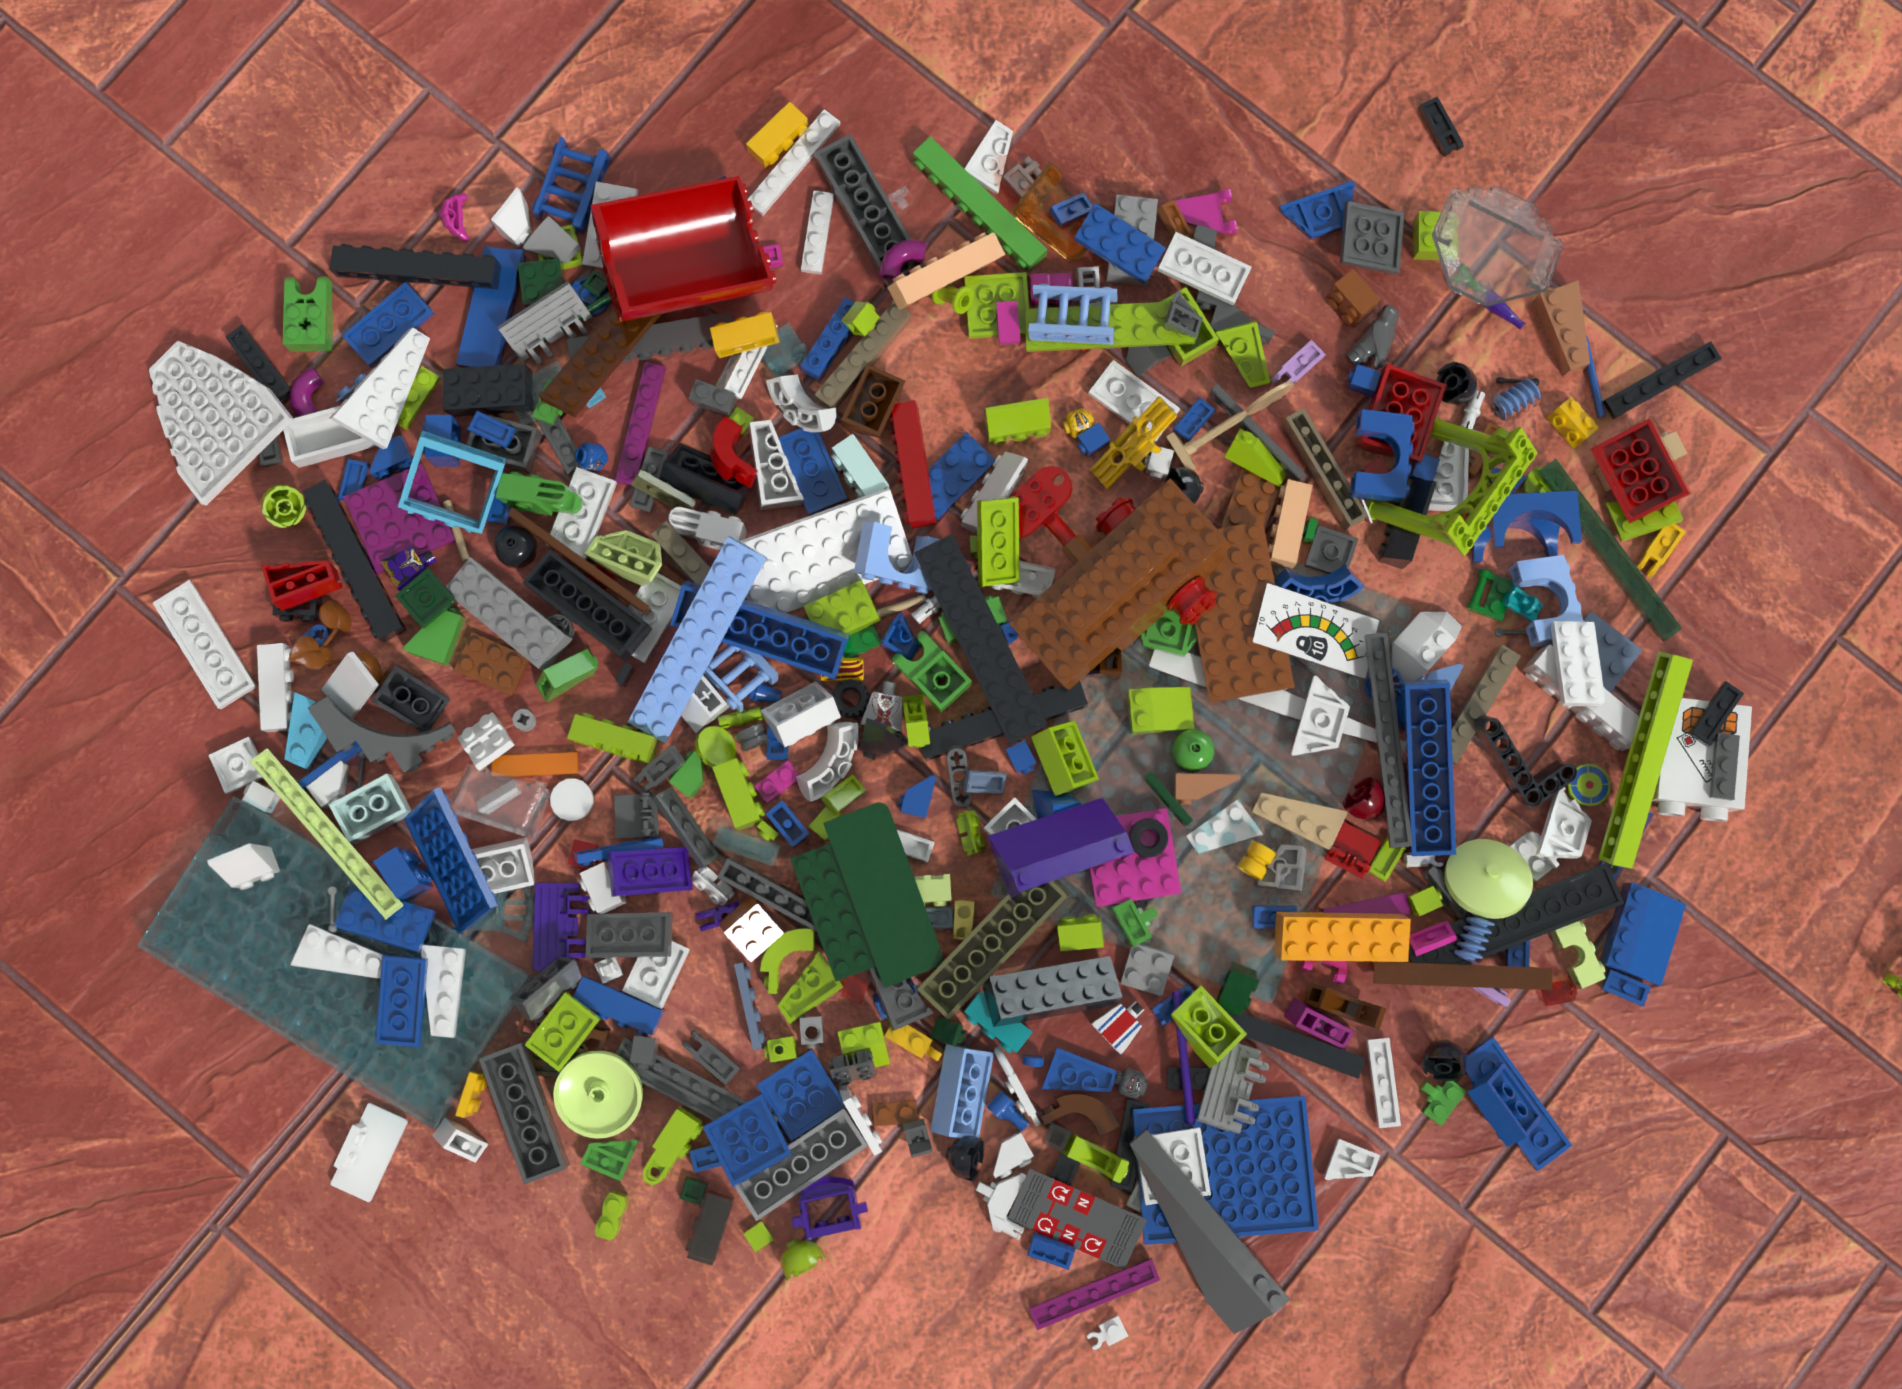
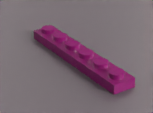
M648 362L644 364L615 479L618 484L634 487L630 484L642 468L666 372L665 366Z
M1150 1258L1031 1306L1029 1310L1036 1329L1039 1330L1158 1282L1160 1278L1153 1260Z

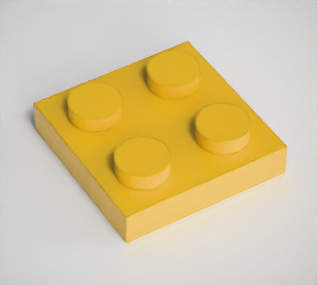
M483 1071L469 1072L455 1116L466 1118L474 1115V1112H478L481 1105L480 1093L487 1086Z

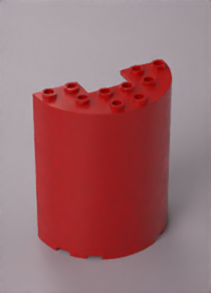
M740 176L591 205L598 251L600 255H603L601 256L603 272L615 312H617L620 322L760 294L773 289V284L776 283V275L774 271H770L769 266L771 262L769 254L764 252L762 245L758 246L757 244L759 242L758 233L752 229L753 219L751 213H754L751 200H747V186L745 183L742 184Z

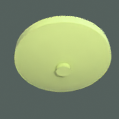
M1476 839L1461 844L1456 848V855H1450L1444 870L1445 884L1452 898L1468 912L1484 918H1505L1517 913L1525 906L1533 889L1532 873L1524 858L1513 848L1494 840Z
M590 1051L574 1057L561 1070L554 1086V1104L561 1120L574 1132L590 1138H607L624 1131L635 1120L643 1099L642 1083L634 1067L621 1056L607 1051Z

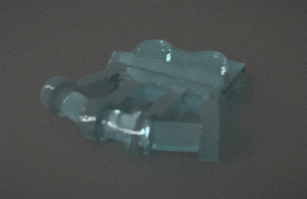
M531 886L495 893L498 906L475 923L474 930L503 931L527 942L529 938L527 935L533 925L534 894ZM523 889L526 900L506 899L508 893ZM506 905L526 906V914L506 915ZM505 920L524 921L520 932L504 926Z

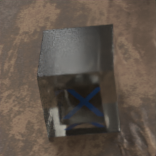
M1050 1122L1041 1141L1063 1152L1072 1132L1059 1124Z

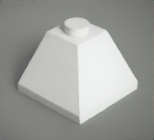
M518 188L513 191L491 219L498 233L517 248H520L522 244L525 245L532 233L529 207L521 190Z

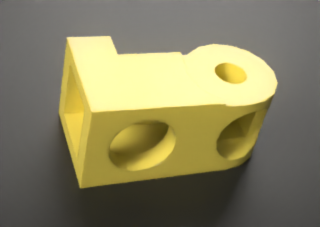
M955 899L953 940H964L971 933L973 928L974 900Z

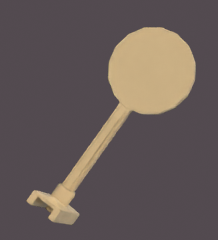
M1288 381L1275 387L1254 401L1245 411L1233 415L1197 439L1190 440L1184 445L1174 432L1166 437L1184 467L1196 471L1193 459L1190 456L1191 454L1196 452L1202 445L1241 422L1247 415L1254 414L1279 400L1295 384L1293 381Z

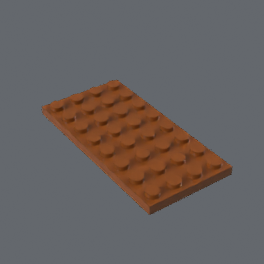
M1263 521L1218 529L1231 546L1215 560L1218 567L1204 578L1205 585L1210 590L1217 592L1215 599L1217 603L1211 610H1205L1200 615V619L1195 623L1209 703L1295 688L1289 654L1252 642L1267 583L1275 585ZM1277 631L1278 642L1281 639V634L1279 631Z

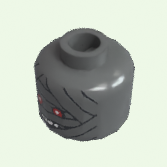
M1126 1067L1123 1072H1118L1114 1084L1118 1085L1117 1090L1119 1094L1137 1099L1139 1096L1143 1097L1148 1080L1145 1079L1144 1072Z

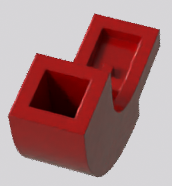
M725 416L718 423L714 431L710 446L711 462L719 475L726 481L734 477L739 483L750 488L755 482L758 470L740 459L733 451L732 447L739 441L743 427Z

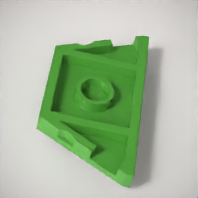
M1168 610L1140 635L1142 647L1184 657L1198 641L1195 624L1181 625L1179 616L1174 611Z

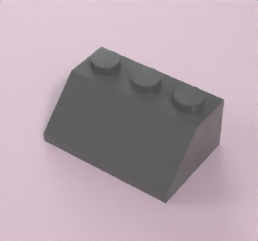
M563 956L557 957L509 998L524 1019L530 1021L538 1019L544 1014V1009L549 1005L556 1004L564 992L571 991L578 985L577 981L582 976L574 959Z

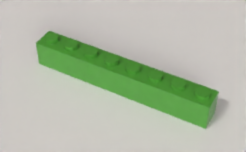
M931 136L913 152L914 166L919 171L923 170L928 175L929 181L933 185H938L948 199L952 198L957 203L958 209L972 217V222L977 227H982L986 231V235L994 232L1004 253L1007 256L1011 255L1020 269H1025L1030 273L1047 256L1048 249Z

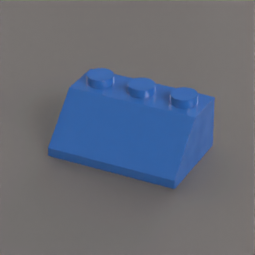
M1504 1062L1477 1080L1467 1091L1471 1100L1478 1106L1484 1118L1496 1131L1498 1138L1503 1141L1506 1147L1527 1138L1542 1119V1115Z

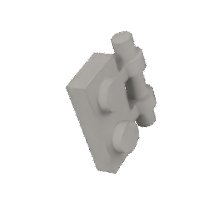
M1028 156L1023 161L1027 166L1025 169L1018 163L1003 176V180L1030 209L1045 197L1046 193L1042 188L1046 187L1049 192H1052L1056 186L1053 184L1052 178L1048 174L1045 175L1040 169L1037 161H1033ZM1031 174H1034L1039 179L1037 183L1032 179Z

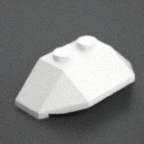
M1419 612L1392 642L1391 668L1400 672L1399 674L1404 682L1416 681L1454 643L1462 626L1448 612Z

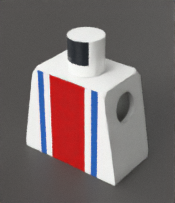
M1136 1001L1127 1009L1119 1003L1090 1024L1119 1054H1122L1142 1027L1136 1018L1144 1009Z

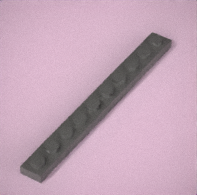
M1366 634L1364 637L1381 781L1385 799L1384 807L1389 848L1413 846L1388 634Z

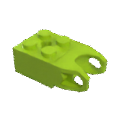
M683 1106L676 1109L652 1146L656 1150L643 1169V1180L653 1186L667 1177L677 1160L685 1157L692 1147L689 1144L691 1139L695 1140L703 1130V1126H701L704 1121ZM652 1167H655L660 1171L659 1177H654L652 1175Z

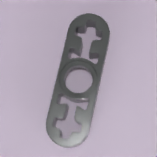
M953 745L946 752L951 794L955 805L965 807L970 804L972 794L971 792L963 791L964 795L967 796H964V800H960L958 797L960 795L958 787L963 788L965 777L961 781H956L953 779V775L957 771H962L966 774V769H968L965 750L961 746ZM954 752H958L961 755L958 757L960 765H955L954 758L950 757L954 756Z

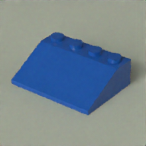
M1623 883L1620 895L1624 904L1617 906L1599 961H1601L1604 967L1661 986L1686 904L1636 883Z

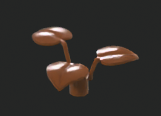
M329 600L323 603L319 609V617L323 624L333 628L326 641L319 647L314 638L309 636L300 637L291 648L289 661L299 663L315 671H318L325 665L330 667L333 664L342 662L344 658L331 660L332 653L328 648H325L336 635L337 630L347 633L351 627V618L348 612L335 601ZM358 653L357 657L378 683L382 678L381 666L378 660L370 653Z

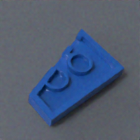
M1056 1048L1041 1089L1111 1092L1118 1071Z

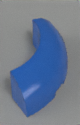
M1346 564L1330 574L1319 577L1301 576L1285 568L1275 582V586L1326 603L1339 600L1344 601L1365 587L1362 581Z

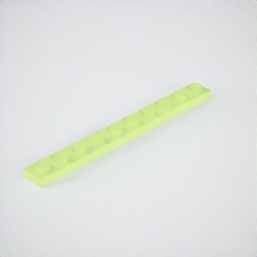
M268 748L249 761L385 920L404 906Z

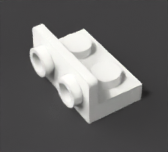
M1530 831L1523 834L1509 847L1513 848L1524 858L1531 870L1533 882H1536L1551 869L1557 868L1559 863L1556 861L1558 858L1537 857L1535 855L1541 836L1536 832Z

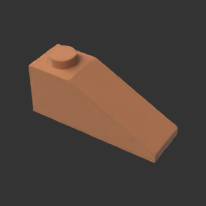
M1176 773L1173 775V797L1176 801H1179L1180 805H1192V801L1201 799L1240 780L1241 775Z

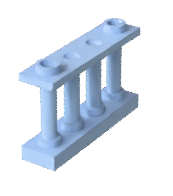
M1048 284L1033 285L1034 299H1039L1037 322L1029 323L1028 332L1030 340L1114 345V328L1109 327L1108 323L1110 302L1117 303L1118 300L1117 289L1111 287L1086 288L1050 286ZM1047 299L1060 300L1058 323L1056 325L1045 323ZM1068 300L1081 301L1079 324L1077 326L1066 324ZM1089 301L1102 302L1100 326L1098 327L1087 325Z
M732 645L727 646L714 657L704 673L707 679L726 697L725 701L728 706L733 710L736 708L740 713L743 711L741 700L762 682L768 681L773 685L778 681L777 671L761 655ZM739 651L744 656V660L722 679H719L712 670L732 653ZM754 666L758 670V675L734 695L727 685L748 667Z

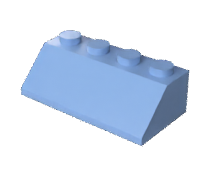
M946 1044L930 1132L956 1138L966 1135L979 1137L994 1056L993 1052Z

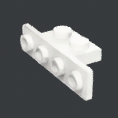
M1019 561L1020 582L992 585L991 587L997 590H1003V588L1010 589L1013 593L1020 595L1028 593L1032 594L1034 598H1038L1052 585L1055 568Z

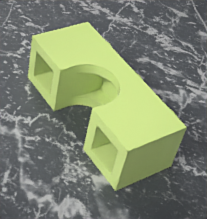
M1582 921L1550 932L1557 949L1572 946L1578 952L1576 964L1566 968L1577 989H1583L1606 979L1604 975L1605 968L1594 954L1596 949L1593 943L1588 941L1585 934L1587 932L1586 927Z

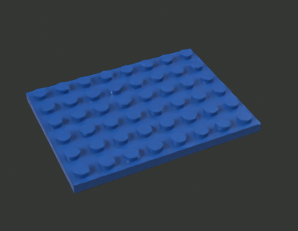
M1306 1096L1249 1100L1259 1106L1258 1111H1249L1238 1107L1237 1111L1254 1117L1256 1119L1255 1124H1246L1233 1119V1121L1242 1124L1240 1134L1196 1121L1201 1104H1193L1195 1124H1186L1184 1105L1132 1109L1134 1137H1137L1145 1129L1152 1135L1200 1127L1211 1195L1204 1197L1238 1237L1319 1230ZM1136 1158L1141 1217L1147 1219L1142 1231L1143 1244L1177 1242L1159 1203L1144 1204L1138 1160Z

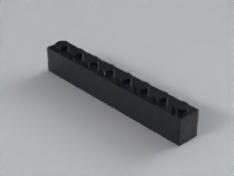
M341 244V246H333L329 270L336 277L498 289L501 264L491 255L475 257L469 253L454 255L451 252H442V254H436L429 250L414 252L410 249H401V251H397L389 247L374 249L366 245L358 248L349 244Z
M324 480L302 491L306 497L304 499L306 507L309 511L312 510L315 515L313 517L314 523L319 529L322 528L325 534L322 536L325 544L328 547L331 546L334 552L331 554L333 560L337 565H341L343 569L341 575L347 584L350 583L353 589L350 591L356 602H360L362 616L365 620H369L372 625L369 629L373 637L385 642L406 631L379 575L376 573L332 485Z
M1080 681L1070 690L1064 686L1055 688L1053 685L1043 688L1042 693L1034 695V692H1032L1046 721L1088 707ZM991 707L982 709V713L973 715V713L961 716L962 720L953 722V720L942 722L941 727L935 729L932 726L928 727L930 744L921 747L925 760L929 761L946 755L948 748L953 745H959L965 749L1004 736Z

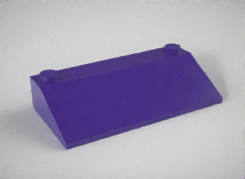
M1103 798L987 836L1011 898L1025 890L1118 858L1126 859L1134 853L1127 832Z

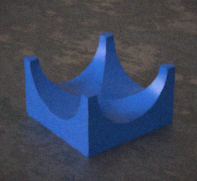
M1577 491L1509 494L1471 548L1472 563H1481L1483 561V553L1491 537L1493 548H1502L1504 546L1506 530L1509 528L1522 529L1534 535L1543 545L1547 557L1558 556L1560 526L1567 532L1571 544H1580L1582 542Z

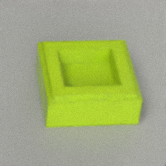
M760 1221L744 1233L755 1253L774 1240V1237L763 1221Z

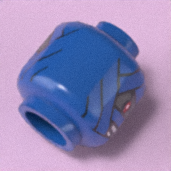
M587 442L577 448L575 460L579 467L584 470L599 471L607 463L608 454L601 444Z

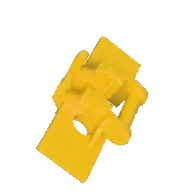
M1158 396L1139 417L1135 415L1132 418L1133 421L1115 441L1112 440L1110 442V448L1091 467V472L1106 489H1109L1131 465L1143 471L1146 465L1141 461L1149 452L1159 454L1162 451L1155 444L1154 440L1178 415ZM1148 422L1152 423V428L1150 431L1147 427ZM1119 454L1122 455V461L1120 463H1115V457H1117Z

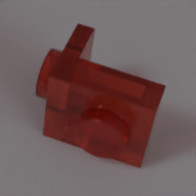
M1566 978L1561 981L1552 982V990H1541L1545 1006L1575 1000V995H1577L1575 983L1571 982L1570 978Z

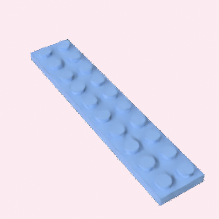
M731 536L727 537L630 716L628 723L664 743L667 742L767 559L766 556Z

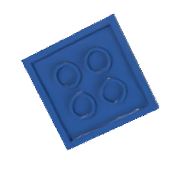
M813 1049L757 1084L758 1089L774 1115L779 1117L778 1121L790 1141L845 1107L841 1094Z
M762 1094L703 1127L732 1187L743 1183L792 1155Z

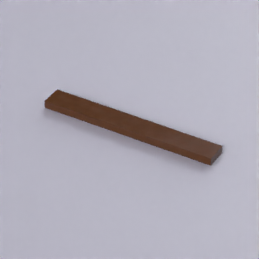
M513 507L510 509L508 515L515 522L644 615L650 613L652 609L645 602Z
M1374 961L1373 984L1552 990V968Z

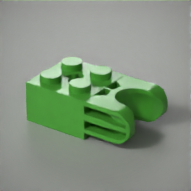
M328 276L317 278L314 291L307 295L301 294L300 284L294 277L285 278L283 345L290 352L332 351V283Z
M513 471L510 474H501L496 493L497 499L517 511L552 516V512L577 514L583 505L582 498L575 492L569 491V488L562 482L545 480L534 474L526 477L521 473Z
M920 631L917 634V642L924 651L921 659L909 661L901 654H895L891 659L893 664L941 714L972 685V680L924 631ZM937 679H940V680L946 679V680H947V681H945V684H946V685H945V686H943V685H940V686L937 685V684H938Z

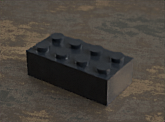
M526 364L443 369V411L453 417L475 415L476 411L483 414L533 411V371Z

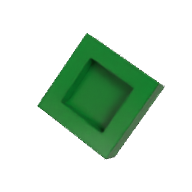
M1309 518L1305 523L1302 534L1303 543L1310 544L1314 540L1318 519Z

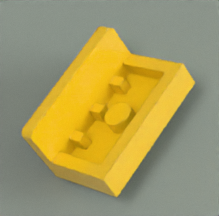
M1572 397L1547 417L1550 423L1573 448H1576L1599 428L1595 421L1587 415L1580 404Z

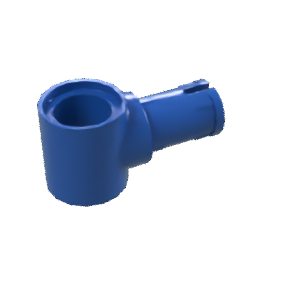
M1000 1090L987 1105V1108L1000 1120L1002 1118L1009 1120L1022 1132L1030 1122L1016 1110L1015 1102Z

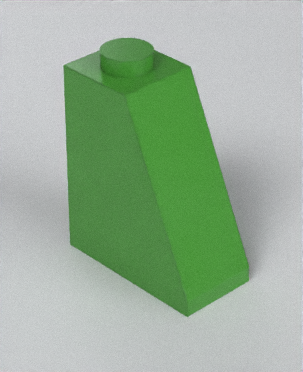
M448 608V611L446 610L426 628H422L404 646L403 650L409 654L449 666L466 619L460 615V611Z
M586 649L543 670L536 683V687L547 703L593 675L598 668V661Z

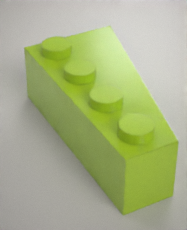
M582 712L581 716L575 714L567 737L570 741L644 764H649L654 760L660 742L655 737L644 731L643 733L636 732L635 728L626 725L622 727L615 726V722L607 719H602V722L594 720L595 716Z

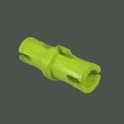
M761 707L743 710L741 713L737 710L732 714L718 716L720 728L724 729L737 725L741 727L749 722L763 720V715L760 711Z

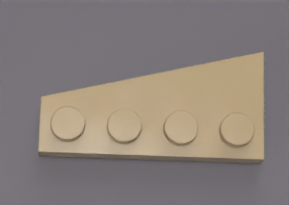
M1260 793L1251 813L1329 851L1348 811Z

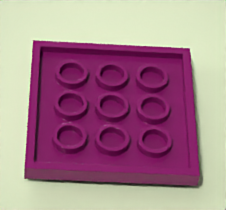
M421 463L417 467L408 497L442 508L425 466ZM410 469L344 496L378 575L386 572L381 561L401 551L413 548L418 556H421L429 550L432 552L455 542L451 527L445 525L443 521L437 519L434 521L428 520L421 514H409L408 511L398 507Z

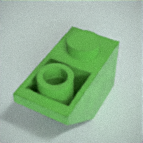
M696 750L688 752L684 757L686 763L670 775L671 780L669 781L690 799L705 784L703 759L700 755H697Z

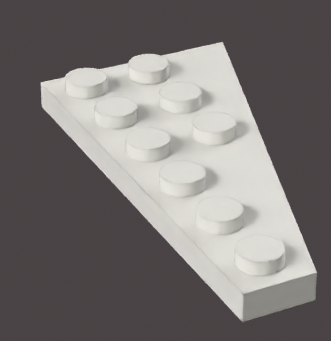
M414 328L408 329L394 345V348L381 359L378 366L372 369L354 389L353 394L341 404V407L329 419L376 446L386 449L430 338Z

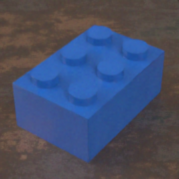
M395 847L373 861L397 899L413 901L434 887L431 883L433 881L432 876L427 870L424 871L420 866L422 861L416 852L412 853L410 850Z

